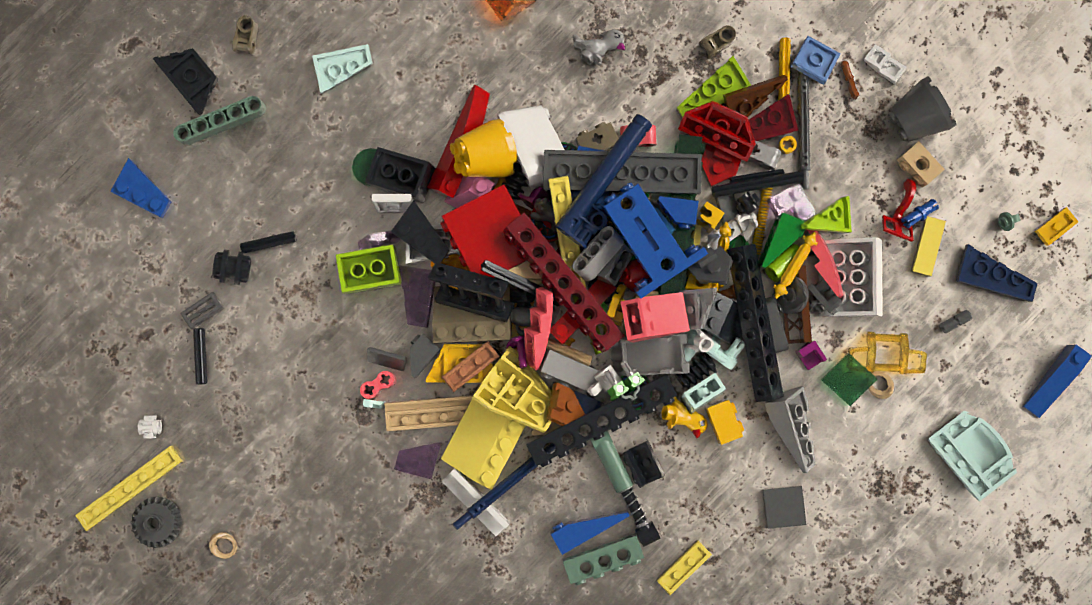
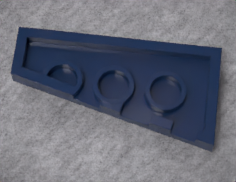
M965 245L956 279L957 282L1033 302L1038 283L1017 271L1011 270L1005 264L995 261L989 255L974 249L973 246Z

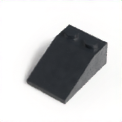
M377 147L365 183L393 194H411L414 201L424 203L429 189L427 187L436 168L428 161Z
M717 292L704 329L700 330L732 345L736 337L740 338L741 342L744 341L737 302Z

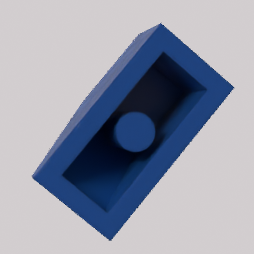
M658 197L657 204L674 225H679L678 228L690 230V227L696 225L699 201Z

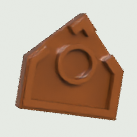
M558 382L554 383L547 420L564 426L585 415L574 391Z

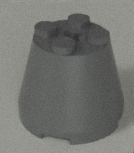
M929 76L921 79L890 108L891 112L888 116L893 124H898L900 128L898 133L903 141L907 139L910 142L950 130L957 126L956 121L950 119L952 111L937 86L930 85L932 80Z

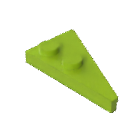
M841 197L802 223L801 229L851 233L850 197Z

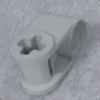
M755 141L756 145L753 150L755 154H751L748 161L765 169L775 170L781 151L775 147Z

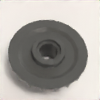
M148 498L135 508L132 514V521L130 522L132 524L131 531L134 532L135 538L147 547L158 548L166 546L173 542L180 533L182 526L181 513L178 507L167 498ZM153 518L158 521L156 528L151 523Z

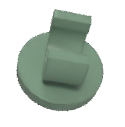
M1008 212L1001 213L998 218V224L1004 231L1012 230L1015 223L1021 221L1019 214L1012 216Z

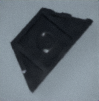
M193 48L184 50L181 53H170V55L164 57H154L153 60L198 115H202L218 81V77Z

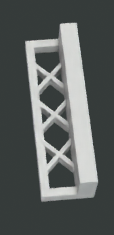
M455 468L442 480L467 508L484 496ZM493 504L477 516L495 536L510 524V521Z

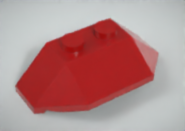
M710 101L686 111L678 127V130L746 162L756 145L748 117L715 101Z

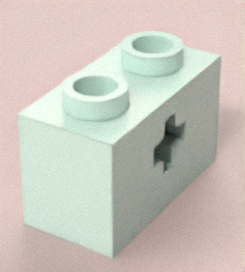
M716 373L684 392L680 399L690 414L723 394L726 388Z

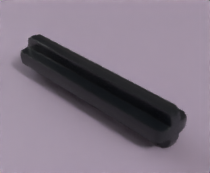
M784 169L734 176L729 178V183L785 174Z
M291 231L241 243L240 249L241 252L249 253L296 242L297 237L296 233Z
M195 328L193 329L196 384L202 385L207 384L205 329Z

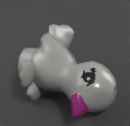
M612 29L600 34L602 39L583 40L576 34L572 38L574 47L582 51L580 57L588 64H592L594 61L595 64L600 66L602 65V57L607 51L613 49L625 51L623 33Z

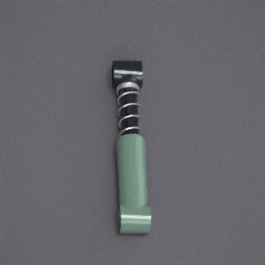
M606 431L604 432V437L596 441L592 438L590 441L616 493L622 494V500H625L626 508H629L630 516H633L635 520L637 536L643 547L661 539L654 523L646 518V512H643L642 504H639L638 496H635L634 488H631L634 483L613 444L609 432Z

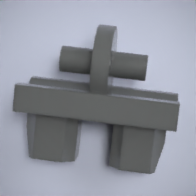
M821 280L815 285L811 283L808 286V289L817 298L815 300L812 296L809 297V302L811 303L809 306L810 312L817 310L821 314L824 311L821 305L832 315L838 312L836 308L843 301L835 293L826 299L824 294L831 289L826 281Z

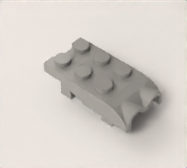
M687 333L674 334L634 343L627 341V335H625L612 346L611 360L613 362V369L618 376H626L625 371L620 365L621 362L626 361L634 374L636 372L640 375L689 373V363H686L684 345L688 343Z

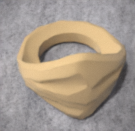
M875 372L868 377L867 387L873 396L887 399L893 394L894 382L889 375L883 372ZM876 376L885 378L888 385L887 390L882 392L875 389L871 382L872 379Z
M226 532L213 534L209 540L211 553L222 559L232 557L238 548L234 537ZM220 538L230 540L233 545L232 551L229 553L220 552L216 545L217 540Z

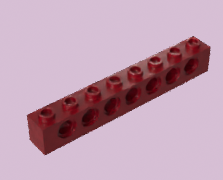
M525 212L506 226L503 231L507 241L513 243L518 248L517 253L520 257L526 258L530 263V269L535 274H539L543 279V285L548 290H552L555 294V300L560 305L563 304L568 310V316L578 322L580 325L579 329L585 336L588 335L591 338L592 345L597 351L606 352L624 337V334ZM520 234H526L529 237V242H523ZM533 249L541 252V258L533 255ZM547 264L554 268L553 273L546 271L545 266ZM558 280L565 281L566 289L559 287ZM571 295L578 297V304L571 302ZM584 310H587V311L590 312V314H591V319H590V320H587V319L584 318V316H583ZM597 325L603 328V335L597 334Z

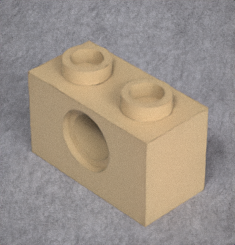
M919 141L897 159L900 168L908 172L916 185L921 187L928 185L945 170ZM916 161L922 164V170L916 167Z

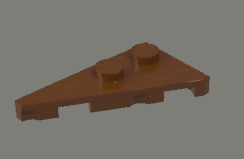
M781 75L724 94L725 107L749 117L755 109H758L769 99L767 96L775 89L779 90L788 78L786 75Z

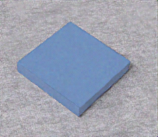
M807 36L791 67L824 85L840 53Z

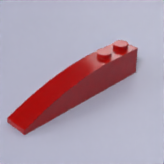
M477 85L472 87L427 187L449 198H454L463 178L461 173L457 174L455 171V158L451 153L450 144L454 143L458 137L483 125L490 93Z

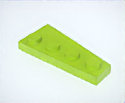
M732 56L702 86L687 97L676 110L680 117L683 118L686 111L710 101L724 105V94L751 86L734 56Z

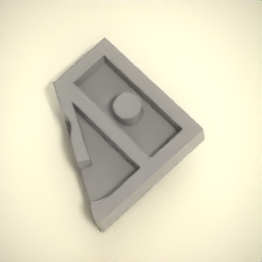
M717 288L679 291V293L683 292L690 330L704 329Z

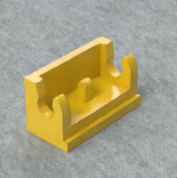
M706 201L699 210L701 213L700 217L705 222L696 219V223L702 225V228L706 229V232L710 234L721 220L724 212Z

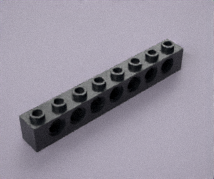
M751 244L727 249V254L733 261L730 270L755 402L773 401L783 397L784 394L756 245Z
M663 375L640 387L639 392L636 394V399L642 401V407L639 410L633 408V400L631 398L623 399L619 397L527 443L526 446L536 466H547L552 463V458L558 456L560 459L570 454L568 450L574 447L578 450L587 445L586 441L592 438L596 441L605 436L604 432L610 429L614 432L622 428V423L628 421L630 424L640 419V414L646 412L648 415L657 410L656 406L662 403L666 406L674 402V397L678 395L668 375ZM635 389V390H633V391H631V392L625 394L624 396H628V395L633 396L634 392H635L637 389ZM652 390L659 392L660 397L657 401H653L650 398ZM618 407L623 408L625 411V415L621 419L615 416V410ZM600 416H605L608 423L605 427L601 428L597 424V419ZM582 425L590 427L589 435L582 436L579 429ZM564 434L572 435L573 441L571 444H563L562 437ZM549 442L555 445V451L551 454L544 451L545 444Z

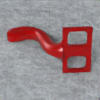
M906 179L903 183V188L906 191L904 199L894 212L892 218L885 215L882 216L883 231L913 242L912 226L906 228L903 225L904 223L901 222L902 216L910 206L916 192L915 181ZM886 221L893 224L894 230L887 228ZM902 227L909 230L910 237L902 233Z

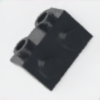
M648 440L629 448L623 453L624 462L630 468L633 481L639 488L665 476Z

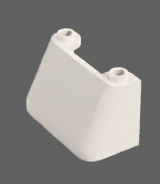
M539 105L497 114L498 119L504 121L507 133H512L516 145L517 159L522 167L523 174L528 179L527 184L532 191L543 186L544 150H564L549 120L551 117L548 109Z

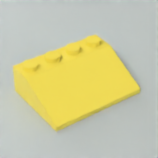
M472 398L441 460L473 481L492 490L526 425L492 412Z

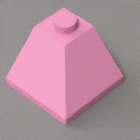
M463 176L454 198L447 197L444 202L458 208L494 190L496 185L485 177Z

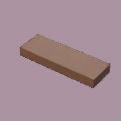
M487 341L442 376V378L451 390L455 392L500 356Z

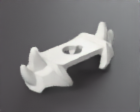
M753 212L751 215L742 213L740 216L737 214L734 219L728 222L729 227L733 228L731 236H729L730 241L744 233L745 240H749L754 229L758 227L756 215ZM720 229L709 234L707 242H701V245L706 250L710 247L713 250L717 249L718 240L721 237Z

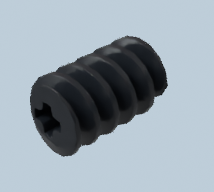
M514 163L515 173L511 175L512 177H505L507 183L501 184V186L505 184L513 201L514 199L520 200L517 195L518 193L524 194L522 186L528 187V184L525 182L528 179L523 174L520 163Z
M706 352V358L699 355V362L696 359L692 360L693 366L689 364V373L674 374L683 388L691 389L690 384L697 385V379L703 381V375L709 377V371L717 373L715 363Z

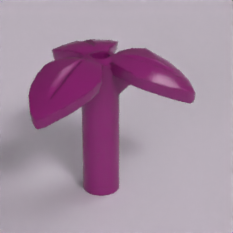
M515 336L507 343L506 349L509 346L513 349L517 347L519 368H526L524 336Z

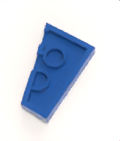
M129 158L110 191L161 218L164 217L172 202Z

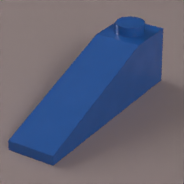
M1077 344L1066 345L1023 407L1040 418L1080 374L1092 355Z
M626 510L571 521L565 524L560 522L552 527L551 536L563 555L630 515Z

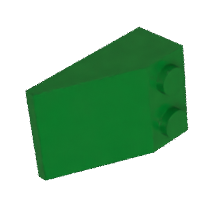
M781 213L775 218L759 259L760 271L772 263L798 238L802 237L805 230L801 229V224L804 223V220L786 213Z

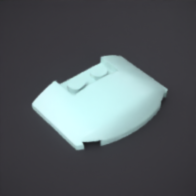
M963 411L930 436L928 441L936 453L942 457L961 480L964 487L978 501H981L1015 475L1017 471L1016 468L1013 469L1012 453L1000 434L980 417L977 418L967 414L969 412Z

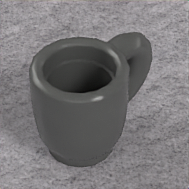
M535 306L513 308L511 323L516 325L519 336H524V331L519 326H531L530 308Z

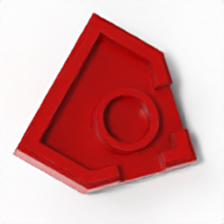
M706 145L701 159V168L708 179L710 187L736 176L742 159L718 148Z

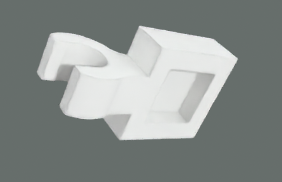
M607 365L594 376L597 382L587 389L591 396H596L602 389L604 392H607L612 387L604 374L607 370H611L618 382L622 381L611 365Z

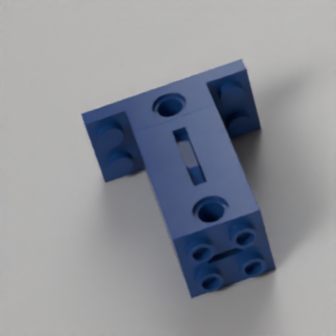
M631 182L620 188L621 193L618 195L611 194L603 200L605 204L602 207L649 277L648 279L644 277L635 283L636 287L633 288L635 293L640 298H643L706 256L708 252L705 247L693 244L684 250V254L639 184H632ZM626 197L629 200V206L623 209L621 207V200ZM667 258L668 265L661 268V261Z

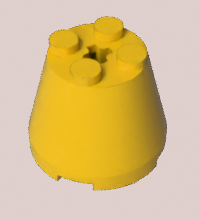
M501 119L488 121L458 137L454 143L450 144L451 153L455 158L454 168L457 174L461 173L465 177L504 178L515 173L513 165L517 161L516 145L512 133H507L504 121Z

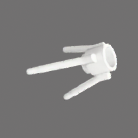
M695 329L697 334L694 337V345L687 343L684 347L695 352L699 350L702 352L709 351L714 346L713 340L705 332Z

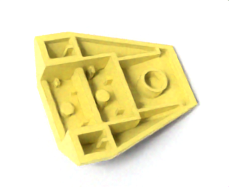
M509 346L474 392L472 398L492 412L543 433L547 431L552 421L547 420L552 391L528 364L526 368H519L518 352Z

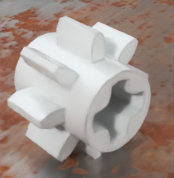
M147 415L144 416V420H139L138 432L139 434H144V439L156 438V434L161 433L162 422L161 420H156L157 416Z

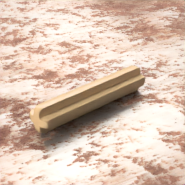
M548 338L547 349L584 365H590L592 356Z

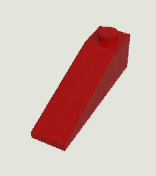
M597 280L588 291L601 306L617 288ZM584 310L583 312L585 319L591 316L589 311ZM566 312L551 327L550 333L560 343L565 344L579 329L580 325L576 320H572Z

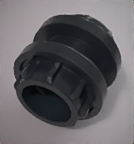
M225 249L223 252H217L213 263V278L219 279L220 283H225L226 278L234 279V285H240V282L246 283L250 274V256H244V252L240 251L238 257L229 256L230 250Z

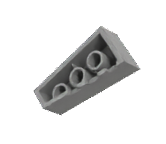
M547 348L538 370L542 372L540 376L550 380L552 377L559 379L558 383L569 387L570 384L576 386V391L585 395L587 389L597 382L594 376L600 372ZM602 389L601 392L592 398L603 402L604 399L610 401L611 397L608 392H604Z

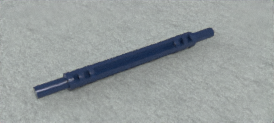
M550 443L544 448V451L548 454L552 453L555 450V445ZM530 457L519 468L466 510L467 512L452 524L454 528L458 530L471 518L475 519L516 483L538 467L533 458Z

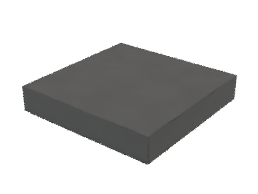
M802 486L763 489L768 529L807 525Z

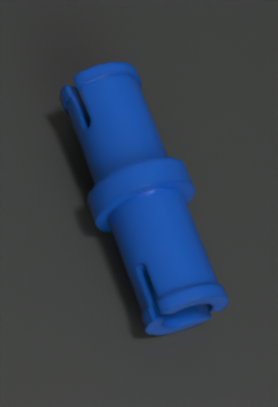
M930 199L921 207L917 206L913 212L903 217L901 222L907 221L903 225L906 228H910L918 221L925 220L929 214L939 209V205L933 206L937 201Z

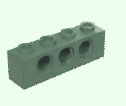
M634 533L564 558L563 564L570 584L580 585L585 583L587 578L593 577L596 579L604 576V572L612 570V572L623 569V565L629 563L630 566L639 564L644 555L637 535ZM620 549H625L628 552L627 556L623 559L617 557V552ZM601 556L609 557L608 564L601 565L598 562ZM584 562L590 563V570L582 571L580 569L581 564Z

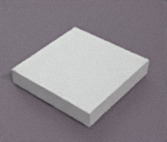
M372 194V202L378 213H405L413 202L411 194Z

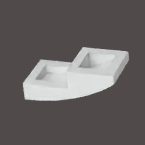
M876 44L864 58V61L872 69L893 84L898 81L906 70V66L891 58L889 52Z

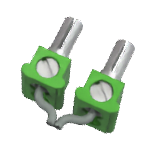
M626 361L620 363L628 377L626 380L618 382L611 370L604 372L612 386L607 390L611 401L619 397L623 399L631 398L632 400L637 398L636 394L640 390L639 385L645 379L638 372L634 374ZM637 388L633 396H624L626 392H630L631 390Z

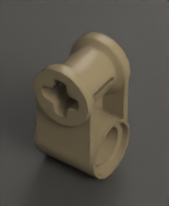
M243 15L238 19L232 49L235 52L240 50L253 55L256 48L258 25L250 16ZM251 22V27L244 30L245 24Z
M726 25L703 38L699 45L703 46L707 52L708 59L715 57L722 50L729 47L736 37V31L732 26ZM729 33L731 35V39H724L722 37V34Z

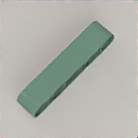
M250 96L176 126L173 135L182 144L191 145L261 117L266 111V106L258 97ZM259 103L258 109L252 110V105ZM237 110H241V115L235 118L234 113ZM223 117V122L217 125V119ZM206 124L205 130L199 132L200 125ZM188 131V136L182 139V133Z

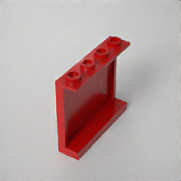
M505 184L442 215V222L440 224L445 233L449 232L451 236L449 241L454 250L458 249L461 255L458 257L463 267L466 266L469 271L495 278L481 271V264L484 260H488L507 270L527 261L526 258L520 257L517 253L518 248L513 243H509L504 236L505 232L503 230L506 226L520 216ZM520 234L523 242H529V237L526 234ZM533 249V255L538 257L541 254L540 251Z

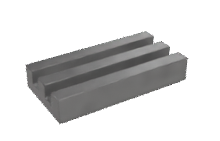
M211 292L180 314L189 328L194 329L224 309V307L220 304L215 293ZM210 299L213 300L211 303H209L208 305H206L190 317L187 316V314H189L196 308L200 307ZM215 305L217 306L216 308H214L213 310H211L210 312H208L207 314H205V315L202 316L201 318L197 319V320L194 321L193 323L191 322L193 319L197 318L198 316H200L201 314H203L204 312H206L207 310H209V309L212 308L213 306H215Z

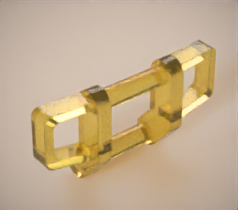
M868 331L867 346L850 347L848 349L847 368L873 373L874 371L899 372V374L925 373L927 353L923 350L910 349L907 333H900V335L875 334V332ZM876 341L899 342V364L875 363ZM867 351L866 366H853V354L855 352ZM909 353L921 355L919 368H908Z

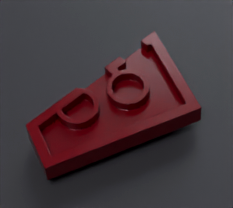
M787 94L749 119L755 141L798 131L790 94Z

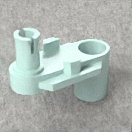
M695 329L687 332L688 344L694 345V337L697 334ZM712 337L714 346L706 353L732 370L738 362L736 357L745 347L744 341L741 342V339L736 337L728 350L724 351L720 348L721 341ZM684 347L685 360L689 362L696 352Z

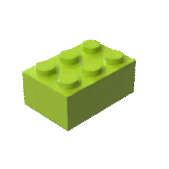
M394 245L336 254L341 291L344 294L402 285L398 257Z

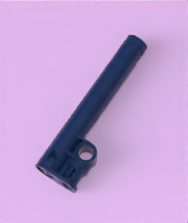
M640 114L635 115L632 122L624 130L555 226L583 249H587L586 244L592 235H596L598 230L604 228L607 224L606 215L595 204L645 137L646 132L652 127L651 122ZM597 215L598 221L593 224V218Z

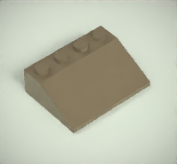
M508 285L502 298L511 302V285ZM434 286L433 343L511 340V314L508 321L503 322L436 303L435 297L440 286Z

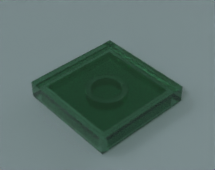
M848 352L821 380L851 406L878 379Z

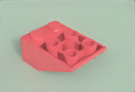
M683 292L621 301L627 341L634 343L690 331Z

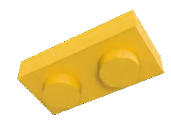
M1065 207L1034 232L1046 246H1049L1079 221Z

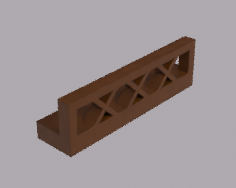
M802 265L796 277L802 279L807 285L806 265ZM809 299L805 308L798 312V318L794 322L788 318V314L783 313L784 331L788 344L812 342ZM793 327L799 331L800 339L790 340L789 331Z

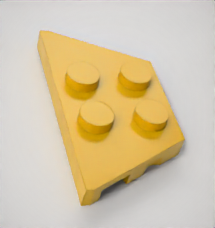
M444 344L426 378V382L446 383L442 376L483 344ZM492 363L466 383H482L493 368Z

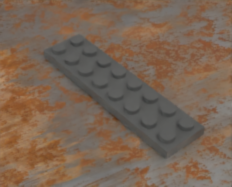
M544 150L543 190H550L548 179L568 176L570 191H581L609 151ZM633 152L605 192H621L620 188L632 182V184H639L644 193L701 194L702 154Z

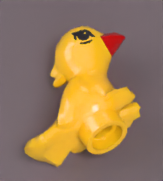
M674 397V402L666 406L663 405L661 416L663 420H668V429H672L675 425H684L694 434L696 439L700 437L701 433L706 431L708 427L706 418L696 411L690 414L685 405L676 397Z

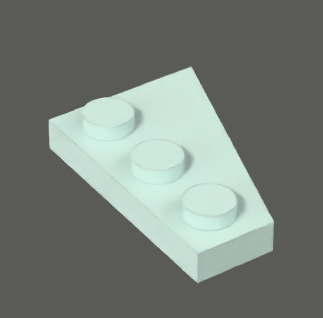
M368 44L312 56L321 94L373 64Z

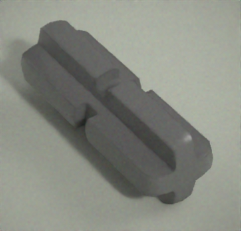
M964 310L955 315L954 319L951 317L940 323L941 331L948 333L957 328L958 325L965 324L972 320V314L968 310Z

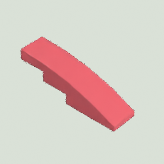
M807 230L809 234L816 232L815 238L818 243L816 246H810L820 262L814 265L836 296L839 298L843 297L840 276L825 240L819 231Z
M544 287L536 288L537 307L530 308L531 326L524 328L526 361L534 370H539L544 357L553 313V293Z

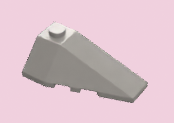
M801 386L783 392V397L767 401L765 405L773 426L802 472L807 473L816 464L813 441L809 439L811 422H807L806 411H809V404L804 387Z

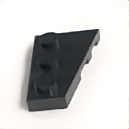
M413 200L391 232L433 263H441L450 250Z

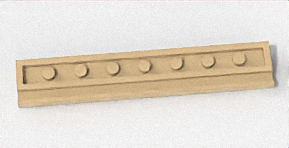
M473 395L384 403L387 431L459 425Z

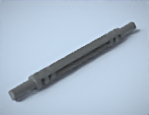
M800 72L798 77L799 171H803L805 176L804 181L801 182V189L808 190L809 171H811L809 77Z

